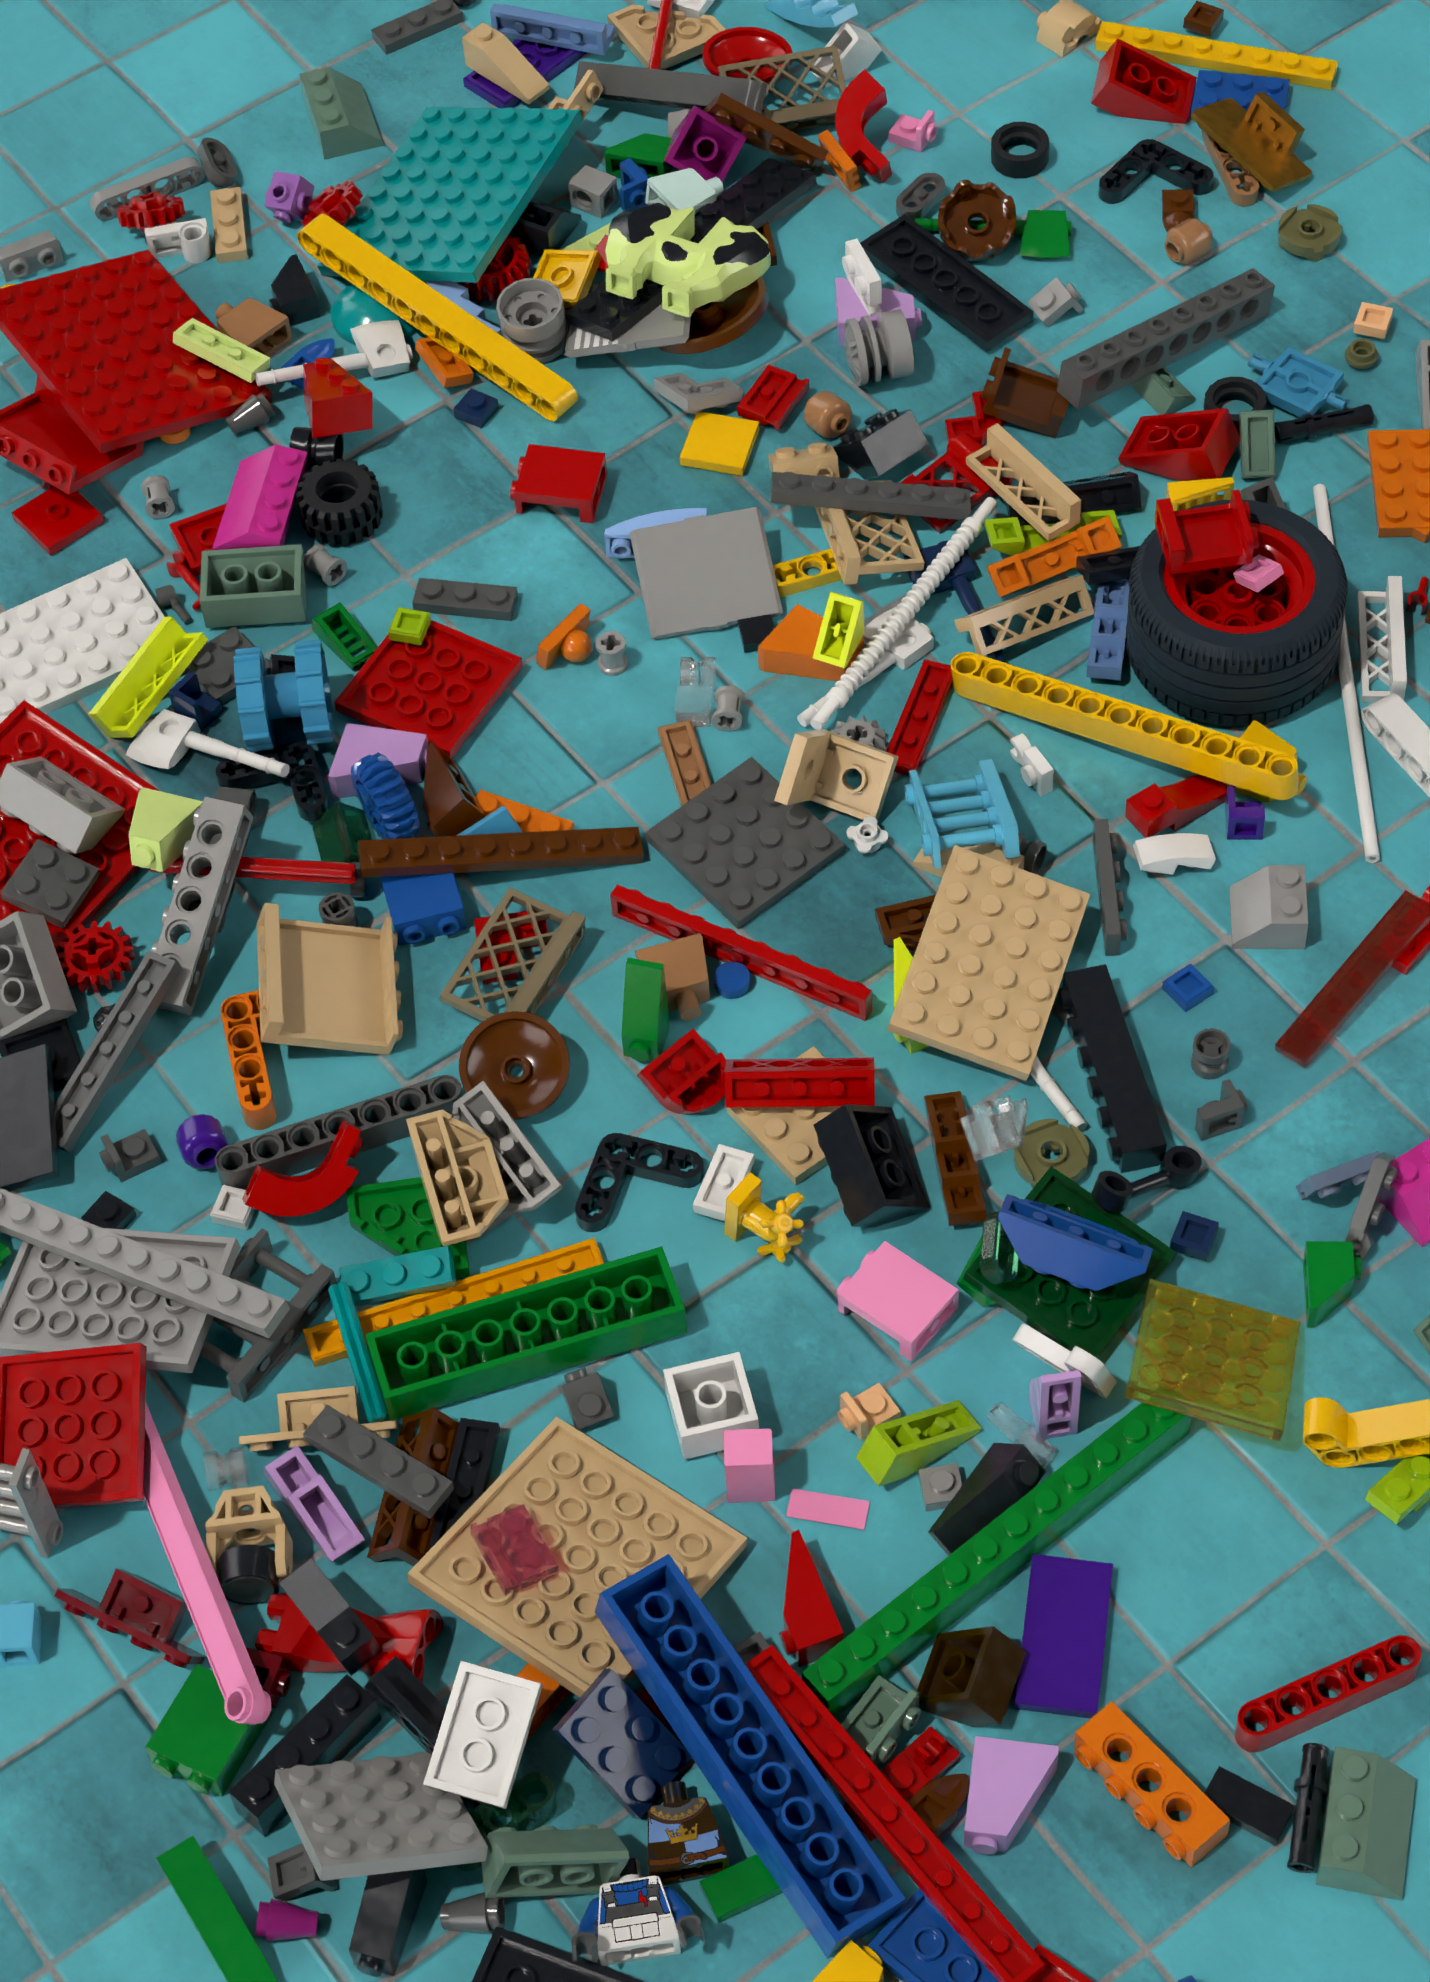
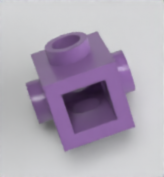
M274 171L271 185L266 192L264 206L274 213L275 219L282 222L291 223L292 219L303 221L305 219L303 216L309 210L308 206L312 201L315 186L301 175Z

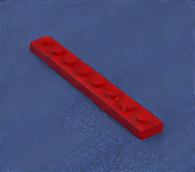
M617 884L610 894L612 915L672 941L701 933L705 955L725 963H741L753 975L863 1021H866L872 1012V990L858 981H849L835 975L829 969L815 967L803 962L799 957L792 954L786 955L770 948L764 942L750 940L730 928H721L707 922L701 916L690 915L676 909L667 902H659L644 896L636 889H627Z

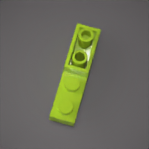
M1430 1454L1402 1459L1368 1490L1365 1500L1395 1524H1398L1412 1510L1417 1512L1430 1500Z

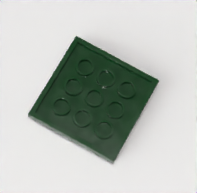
M1051 1166L1025 1199L1053 1206L1117 1230L1135 1239L1140 1245L1143 1244L1152 1248L1153 1251L1146 1272L1098 1291L1089 1288H1078L1071 1285L1068 1280L1052 1274L1038 1273L1031 1266L1023 1264L1002 1226L965 1272L963 1280L1030 1327L1067 1350L1072 1351L1077 1346L1098 1359L1173 1262L1177 1252L1122 1214L1103 1210L1095 1203L1090 1192Z

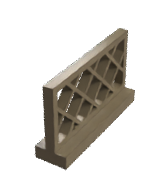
M837 45L718 66L719 76L727 77L726 74L738 72L747 79L763 83L765 82L755 76L760 68L768 67L776 72L770 84H767L765 97L770 93L783 102L776 110L770 111L763 106L761 115L790 131L835 124L836 109L840 98L829 100L820 93L828 82L839 89L840 97L846 88ZM832 56L834 66L828 74L814 66L818 58ZM798 62L806 67L799 79L784 71L789 63ZM809 71L824 79L817 91L803 83ZM834 73L836 74L837 80L832 77ZM780 76L794 84L787 96L773 88ZM798 87L813 96L808 104L799 105L791 100Z
M509 887L441 992L440 1001L480 1021L494 1016V1014L487 1011L485 1003L503 998L507 1007L504 1012L520 1011L535 1015L584 937L586 916L572 911L569 916ZM513 901L526 907L528 915L509 919L506 910ZM551 919L560 923L556 931L541 934L537 921ZM531 923L535 936L516 940L513 927ZM507 929L511 942L492 946L489 938L491 933ZM538 944L541 950L539 958L524 961L520 948ZM514 950L518 963L499 967L495 954ZM490 956L494 969L474 973L473 961ZM521 971L524 978L522 985L506 989L502 976ZM497 977L501 990L482 995L478 981ZM472 983L476 994L475 997L461 999L453 995V992L458 986Z

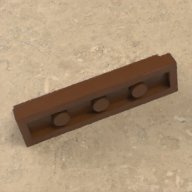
M436 1408L403 1417L396 1447L446 1477L459 1423ZM420 1426L419 1432L413 1438L415 1428ZM384 1491L367 1557L374 1562L397 1556L408 1564L415 1566L428 1552L438 1510L429 1519L402 1501L395 1508V1504L399 1499ZM392 1533L390 1544L385 1545L387 1537Z

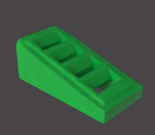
M341 602L313 617L312 630L351 670L365 663L377 649L376 645ZM338 623L341 625V627L335 629L334 631L330 629ZM347 631L349 633L340 640L338 639V636ZM354 639L357 641V643L347 649L344 646ZM362 647L366 650L355 658L351 655Z

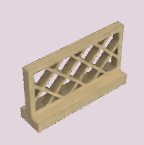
M815 507L844 585L857 584L858 575L920 571L924 569L925 562L905 515L891 514L895 517L890 520L879 515L878 512ZM853 513L863 519L857 522L847 516ZM872 522L883 528L877 531L867 525ZM892 531L903 536V538L899 541L887 534ZM858 534H862L871 540L866 543L855 537ZM881 543L891 549L885 552L875 546ZM901 552L912 559H900L896 555ZM868 554L879 559V561L864 562L863 558Z

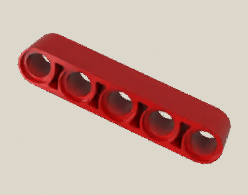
M1394 1636L1247 1702L1241 1706L1237 1716L1235 1727L1237 1744L1247 1752L1257 1753L1409 1685L1417 1676L1422 1654L1420 1645L1409 1636ZM1397 1656L1403 1657L1407 1659L1410 1664L1399 1665L1395 1663L1391 1658ZM1366 1673L1374 1680L1365 1682L1358 1679L1355 1675ZM1328 1689L1335 1692L1337 1697L1326 1698L1318 1691ZM1284 1706H1294L1301 1713L1290 1715L1282 1708ZM1256 1722L1262 1725L1264 1730L1259 1732L1251 1731L1245 1724Z

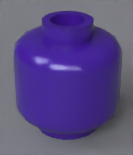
M194 1115L186 1119L176 1132V1142L183 1160L187 1165L195 1169H207L216 1166L215 1157L217 1152L228 1145V1140L221 1123L211 1115Z

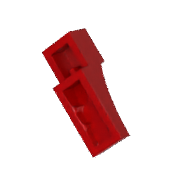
M1200 774L1163 787H1158L1154 783L1126 799L1125 817L1145 838L1152 837L1167 827H1170L1175 832L1226 801L1227 786L1221 781Z

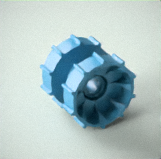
M321 639L295 642L296 672L267 674L266 662L261 646L235 649V656H233L234 682L243 741H245L247 751L273 749V743L275 742L273 720L299 716L302 718L303 730L308 745L333 742V736L335 735L333 707L325 651L323 650Z

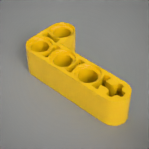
M1323 1397L1312 1398L1304 1404L1302 1441L1323 1464L1335 1468H1346L1430 1454V1399L1347 1413L1333 1399Z

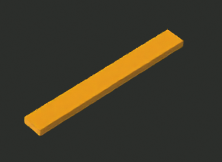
M591 1238L456 1281V1286L407 1296L357 1312L367 1344L366 1333L603 1264L604 1261L595 1238ZM337 1319L303 1329L314 1368L348 1357Z

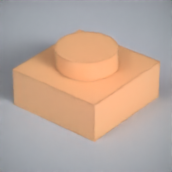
M1362 302L1354 323L1353 333L1385 340L1394 308Z

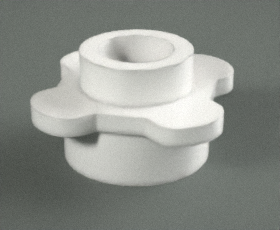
M865 817L862 823L857 826H850L847 829V838L854 840V845L860 853H873L888 841V832L881 830L877 825L878 821L875 817ZM866 833L871 834L870 836H864Z

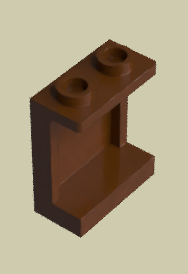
M1005 347L1002 357H995L989 375L993 376L994 380L987 379L981 398L985 399L986 403L982 413L1056 438L1069 404L1057 392L1059 379L1009 362L1008 357L1011 349Z

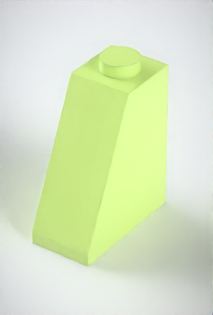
M144 787L141 788L138 793L128 834L132 865L159 872L165 871L183 854L186 842L191 840L195 828L193 825L194 814L197 808L202 806L203 801Z

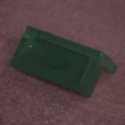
M338 801L313 825V832L321 861L359 862L358 840H372L364 810Z

